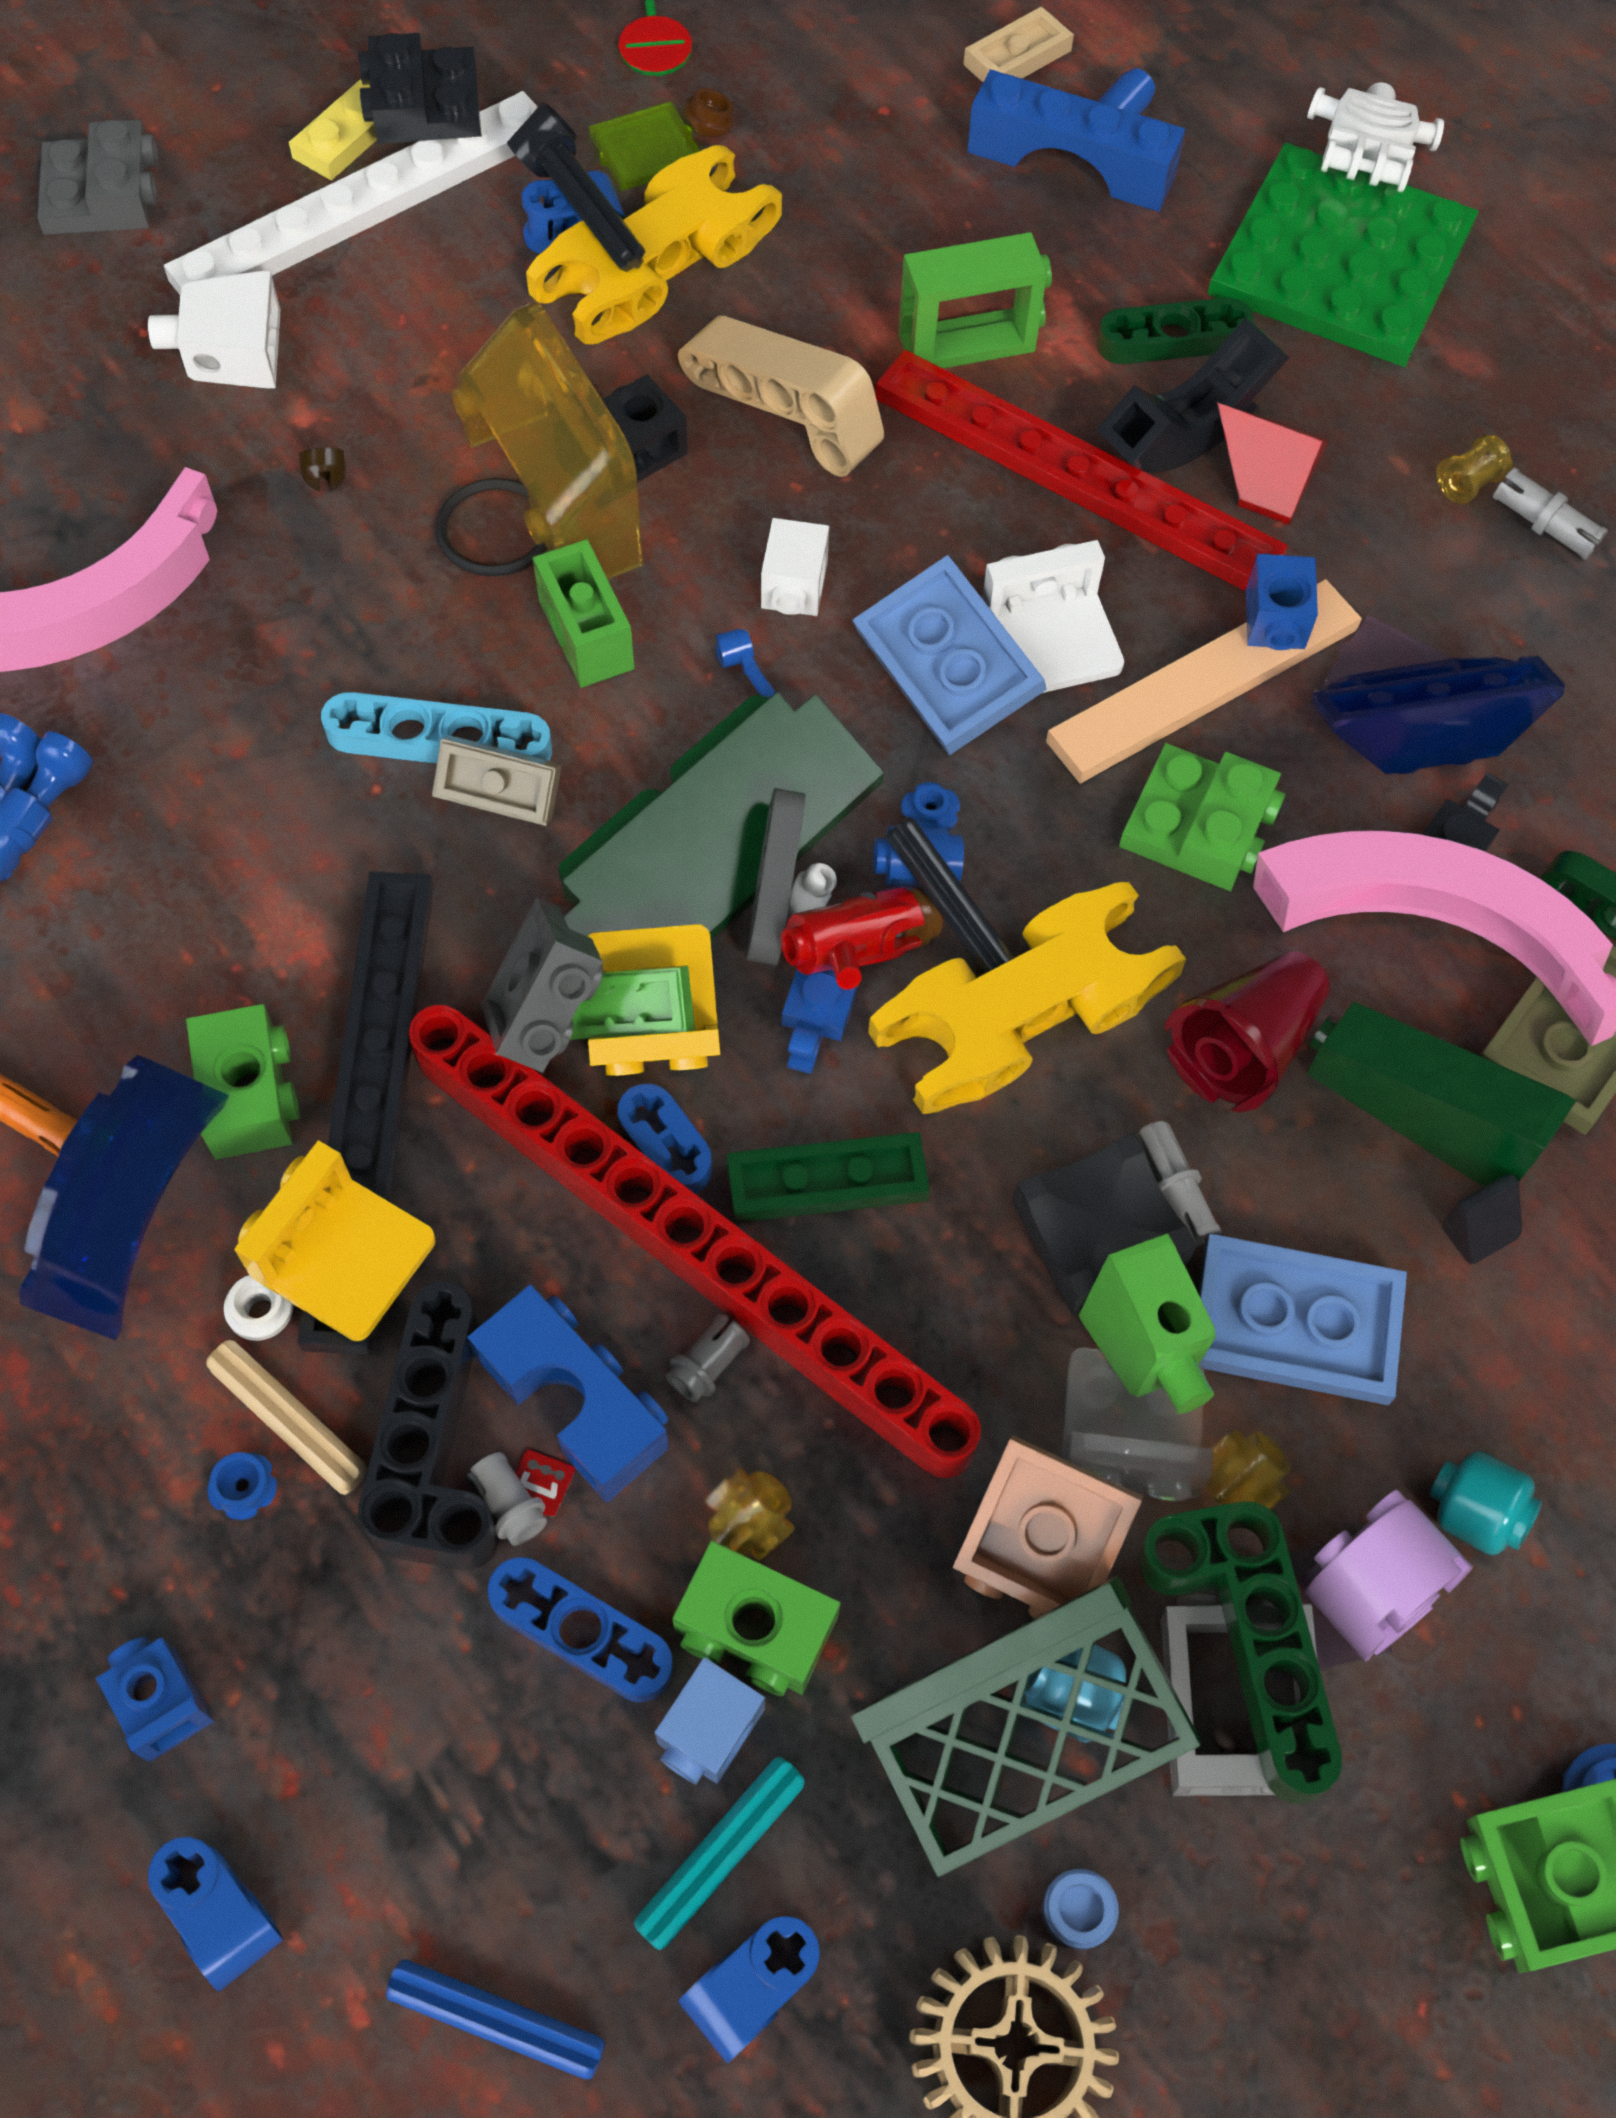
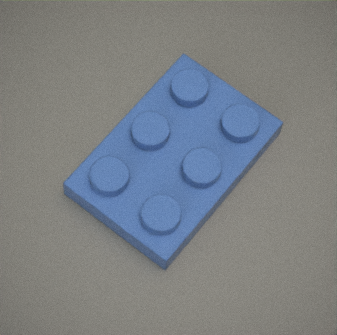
M949 555L852 619L856 631L949 756L1047 690L1042 675Z
M1209 1233L1204 1243L1198 1294L1215 1327L1216 1338L1198 1366L1202 1369L1389 1405L1396 1397L1407 1272Z

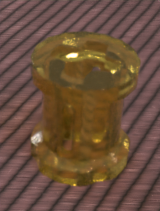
M1481 435L1472 443L1471 449L1460 456H1448L1438 464L1436 474L1440 489L1452 502L1460 505L1467 504L1477 496L1479 489L1490 482H1502L1506 479V475L1513 469L1511 452L1505 442L1498 436Z

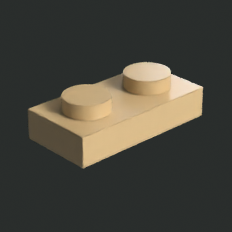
M1041 6L966 47L963 65L982 82H984L990 69L1022 79L1071 52L1074 34Z

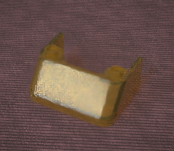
M534 301L518 307L509 314L457 374L458 387L451 390L452 400L459 417L464 422L466 439L470 447L473 448L496 439L528 491L530 509L524 511V519L534 542L537 545L545 543L549 551H553L588 539L609 580L643 565L637 477L633 455L621 429L543 306L538 301Z

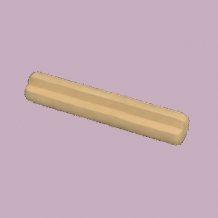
M226 1340L222 1342L208 1356L206 1365L211 1373L336 1491L343 1495L349 1494L364 1480L368 1471L364 1461L235 1341Z

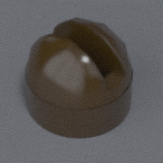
M314 448L299 453L301 474L309 487L320 491L321 479H329L331 491L342 484L346 473L344 450L338 448Z

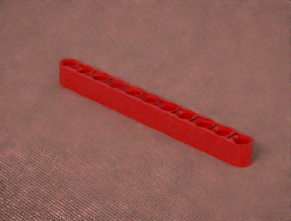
M434 1005L426 1007L416 1014L410 1023L409 1036L419 1069L428 1080L923 1470L935 1477L952 1478L961 1475L970 1467L981 1436V1425L978 1416L970 1406L537 1071L496 1054L491 1036L458 1010L446 1005ZM452 1039L455 1041L453 1045L444 1050L429 1049L437 1040ZM497 1075L503 1078L500 1083L493 1087L481 1088L476 1086V1083L485 1076ZM546 1112L552 1115L550 1120L542 1125L530 1126L523 1123L524 1119L532 1113ZM590 1149L601 1153L597 1160L586 1165L571 1161L572 1156L581 1150ZM633 1187L644 1188L651 1193L646 1200L636 1204L626 1203L619 1198L624 1191ZM681 1226H692L702 1233L699 1238L690 1243H678L669 1237L673 1230ZM732 1265H742L753 1273L752 1277L746 1282L739 1284L728 1283L719 1274L726 1267ZM787 1304L800 1308L805 1317L798 1323L786 1325L775 1321L770 1314L778 1306ZM845 1345L857 1354L858 1359L847 1366H835L829 1363L822 1353L830 1346ZM889 1385L898 1386L908 1393L911 1402L902 1408H888L880 1403L875 1393ZM941 1427L952 1428L963 1437L965 1446L953 1452L943 1451L934 1445L929 1434Z

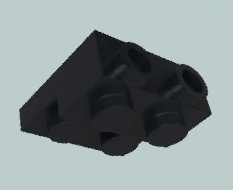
M389 33L386 35L368 36V51H358V60L362 84L370 85V88H360V100L364 122L374 121L378 144L482 137L474 46L422 50L420 33Z

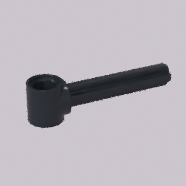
M542 102L507 141L509 148L535 175L540 178H552L620 270L628 272L633 267L638 269L644 263L642 257L645 254V248L576 159V145L574 142L578 137L574 130L551 106Z

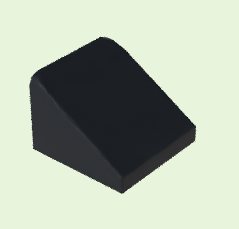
M1506 1174L1460 1200L1443 1222L1444 1226L1442 1229L1468 1263H1478L1516 1241L1521 1235L1522 1219L1519 1181L1513 1174L1510 1176Z

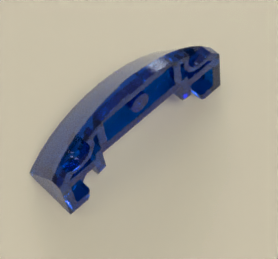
M136 1055L124 1065L120 1080L109 1096L98 1092L85 1109L62 1146L52 1172L43 1186L24 1246V1251L33 1255V1262L24 1282L19 1287L21 1305L110 1339H117L122 1328L123 1310L131 1273L154 1211L181 1161L202 1131L224 1108L229 1095L140 1055Z

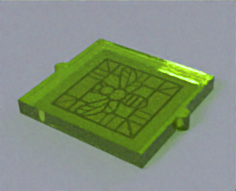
M671 101L589 126V134L600 152V164L608 166L621 191L649 183L659 171L681 157L700 151L693 139L692 127L684 124Z

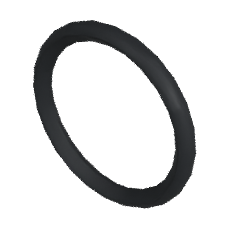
M491 478L475 481L455 491L443 503L437 514L435 533L442 553L454 565L464 571L477 575L502 576L524 570L533 564V557L544 554L552 541L555 525L553 513L547 501L536 490L524 483L511 479ZM498 489L512 491L529 499L537 507L542 517L543 527L537 544L526 555L509 563L489 565L468 560L452 547L447 535L448 519L454 508L467 497L482 491Z

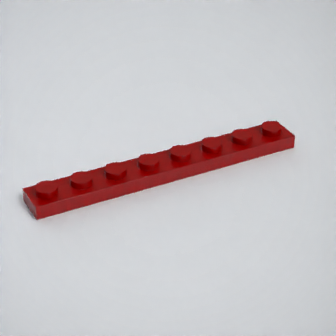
M906 349L876 383L875 396L877 401L1245 592L1257 554H1286L1287 544Z

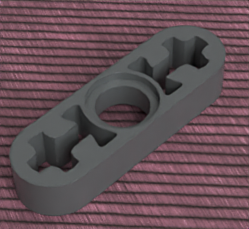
M774 788L767 815L746 944V961L773 966L778 964L782 949L781 933L786 927L803 821L805 793Z

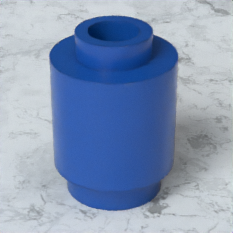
M888 826L885 838H875L873 850L874 874L884 875L885 887L922 888L888 842L887 834L895 827ZM921 827L954 875L961 881L964 862L962 835H949L946 828Z

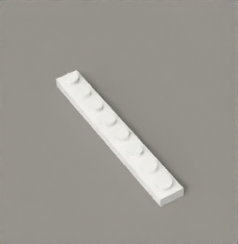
M524 91L480 111L482 137L418 141L165 264L164 268L168 281L181 295V287L190 281L270 270L271 275L281 272L516 156L509 148L507 141L538 107Z

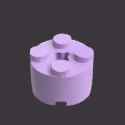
M1398 1490L1387 1495L1367 1514L1366 1519L1369 1522L1354 1537L1345 1530L1322 1548L1314 1557L1317 1564L1300 1580V1583L1306 1589L1305 1595L1365 1662L1374 1653L1378 1655L1428 1614L1433 1609L1431 1605L1440 1597L1438 1591L1444 1588L1450 1593L1473 1568L1425 1514Z

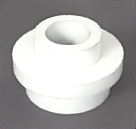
M250 1275L240 1279L233 1285L224 1302L225 1319L231 1329L240 1337L253 1341L269 1339L280 1333L289 1323L293 1313V1304L255 1281ZM269 1301L271 1303L269 1312L263 1317L252 1318L249 1316L250 1308L256 1302Z

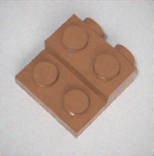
M1012 1435L953 1568L966 1574L964 1582L973 1590L994 1599H1002L1004 1593L1030 1605L1028 1613L1033 1618H1036L1107 1580L1143 1496Z

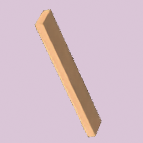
M1325 579L1317 584L1318 616L1305 649L1274 650L1269 647L1247 646L1246 622L1048 730L1046 743L1081 784L1357 631L1362 618Z

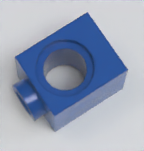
M1257 554L1246 587L1247 646L1269 647L1274 650L1305 649L1318 616L1315 557Z

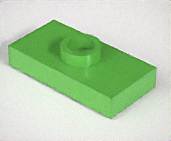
M688 965L604 971L600 985L593 997L588 1001L585 1000L580 1003L572 1018L574 1027L570 1040L588 1039L598 1036L619 1037L694 1030Z

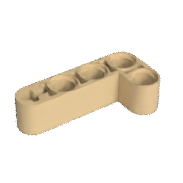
M720 315L709 322L679 350V364L687 377L697 386L804 424L815 458L823 468L835 476H847L884 438L883 424L870 376L857 361L847 356Z

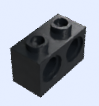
M648 374L629 385L617 388L611 395L582 411L572 413L564 421L555 425L560 464L597 505L688 454L686 415Z

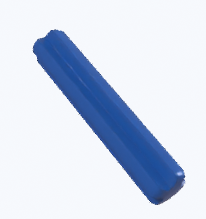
M403 1959L398 1962L387 1984L385 1996L391 2002L582 2079H592L600 2064L605 2047V2042L601 2037L410 1960Z

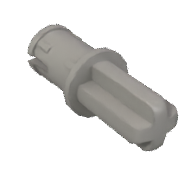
M1158 1121L1142 1127L1136 1134V1137L1145 1151L1148 1163L1161 1191L1174 1212L1189 1229L1197 1247L1204 1245L1205 1240L1202 1235L1207 1234L1208 1236L1209 1233L1220 1235L1222 1230L1216 1224L1198 1186L1202 1179L1199 1171L1190 1169L1171 1126L1166 1121Z

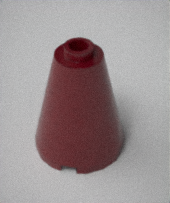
M1288 952L1181 1003L1166 1020L1164 1030L1165 1032L1171 1028L1173 1043L1166 1049L1169 1059L1181 1079L1196 1094L1211 1104L1218 1098L1236 1104L1230 1111L1243 1113L1258 1109L1273 1095L1329 997L1330 982L1324 968L1318 961L1303 953Z

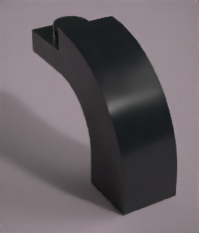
M1245 317L1210 359L1191 378L1178 387L1161 394H1151L1134 385L1097 430L1132 466L1140 470L1155 473L1183 466L1205 454L1225 439L1217 402L1253 413L1259 407L1253 401L1254 397L1290 357L1253 321Z

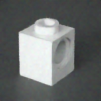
M772 518L761 572V608L777 610L788 615L806 614L818 616L828 563V525Z

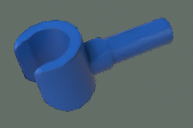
M736 629L716 635L718 644L715 646V651L720 666L727 668L741 664L744 674L747 675L759 695L766 696L767 698L774 695L776 692L754 659L753 646L748 632L743 629Z

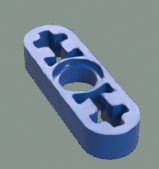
M526 1557L509 1559L499 1565L491 1575L488 1583L489 1602L496 1616L512 1629L630 1701L648 1702L661 1696L669 1687L674 1671L672 1655L666 1642L657 1634L533 1559ZM528 1576L534 1578L532 1587L535 1594L551 1606L554 1603L557 1592L566 1596L552 1609L546 1630L543 1631L536 1627L544 1619L541 1610L531 1604L522 1601L515 1610L508 1608L511 1599L504 1588L510 1581L521 1585ZM579 1610L592 1612L601 1621V1633L598 1639L591 1646L583 1649L569 1647L562 1641L560 1636V1629L564 1619L569 1614ZM618 1628L626 1633L618 1640V1644L621 1649L632 1656L640 1657L646 1649L655 1652L652 1660L659 1674L654 1679L642 1676L636 1684L628 1682V1666L612 1654H609L605 1668L595 1663L609 1650L615 1629Z

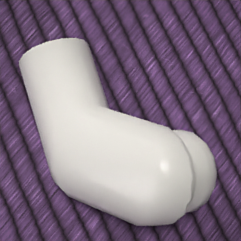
M814 863L807 870L800 872L792 884L787 920L795 913L827 905L831 898V892L837 884V878L832 868L823 863Z

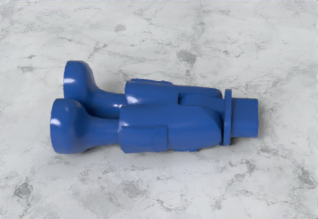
M0 713V883L6 881L12 875V871L21 860V855L23 853L26 854L35 845V842L52 822L53 818L48 810L50 805L66 789L79 784L86 778L93 766L91 756L81 746L66 736L57 732L47 731L41 739L27 725L3 713ZM33 779V781H32L31 785L29 786L28 790H27L26 792L23 791L24 788H25V787L30 783V781Z

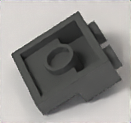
M142 119L89 122L88 139L42 142L37 219L43 235L149 228L150 205L158 204L157 186L151 167L159 166V154L156 138L153 133L146 134Z
M536 897L480 1005L496 1054L543 1073L550 1059L560 1055L567 1047L574 1027L572 1018L580 1003L590 1000L597 991L603 976V965H601L603 961L592 938L569 929L560 907Z

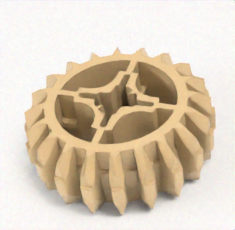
M1017 1935L1012 1939L1010 1960H1002L1000 1946L995 1937H989L982 1941L981 1952L985 1963L984 1966L978 1967L972 1954L966 1948L957 1951L954 1954L955 1963L964 1978L957 1982L947 1971L941 1968L933 1973L931 1980L946 1995L943 2003H940L931 1997L921 1996L916 2003V2009L923 2015L936 2019L934 2030L916 2028L912 2029L909 2035V2041L912 2044L932 2046L933 2059L921 2060L911 2066L912 2074L915 2078H923L936 2072L941 2087L928 2092L923 2097L922 2101L925 2107L930 2110L939 2107L949 2099L956 2109L947 2118H1022L1023 2097H1027L1029 2077L1034 2070L1041 2065H1066L1073 2067L1069 2080L1060 2096L1048 2108L1027 2118H1067L1070 2114L1075 2118H1099L1095 2110L1083 2100L1086 2091L1096 2097H1111L1114 2089L1113 2085L1105 2079L1094 2076L1093 2070L1095 2064L1101 2066L1118 2064L1119 2053L1111 2048L1096 2049L1094 2035L1109 2033L1115 2030L1116 2024L1111 2016H1104L1090 2021L1086 2007L1099 2002L1104 1996L1103 1991L1098 1985L1084 1990L1080 1995H1077L1070 1987L1081 1976L1083 1965L1077 1960H1073L1063 1968L1059 1976L1050 1970L1057 1956V1947L1050 1943L1042 1946L1038 1952L1035 1964L1027 1962L1029 1946L1027 1938L1021 1935ZM1005 1979V1997L1001 1999L999 2017L992 2027L985 2029L953 2028L961 2005L973 1990L987 1982ZM1029 1983L1046 1992L1058 2004L1068 2021L1073 2041L1045 2034L1037 2027L1032 2016V1998L1028 1997ZM1015 2021V2025L1024 2030L1021 2038L1029 2036L1032 2047L1048 2048L1051 2050V2053L1039 2052L1030 2057L1019 2059L1016 2065V2072L1012 2073L1011 2069L1006 2068L1002 2064L1006 2056L998 2058L995 2053V2047L978 2046L975 2044V2040L989 2042L995 2038L1009 2034L1011 2022ZM952 2053L965 2054V2056L981 2059L990 2066L995 2075L996 2096H999L998 2115L981 2106L967 2092L957 2075Z

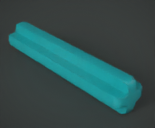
M780 1756L774 1758L636 1916L634 1921L636 1930L654 1948L662 1950L669 1945L803 1789L805 1779L790 1762Z

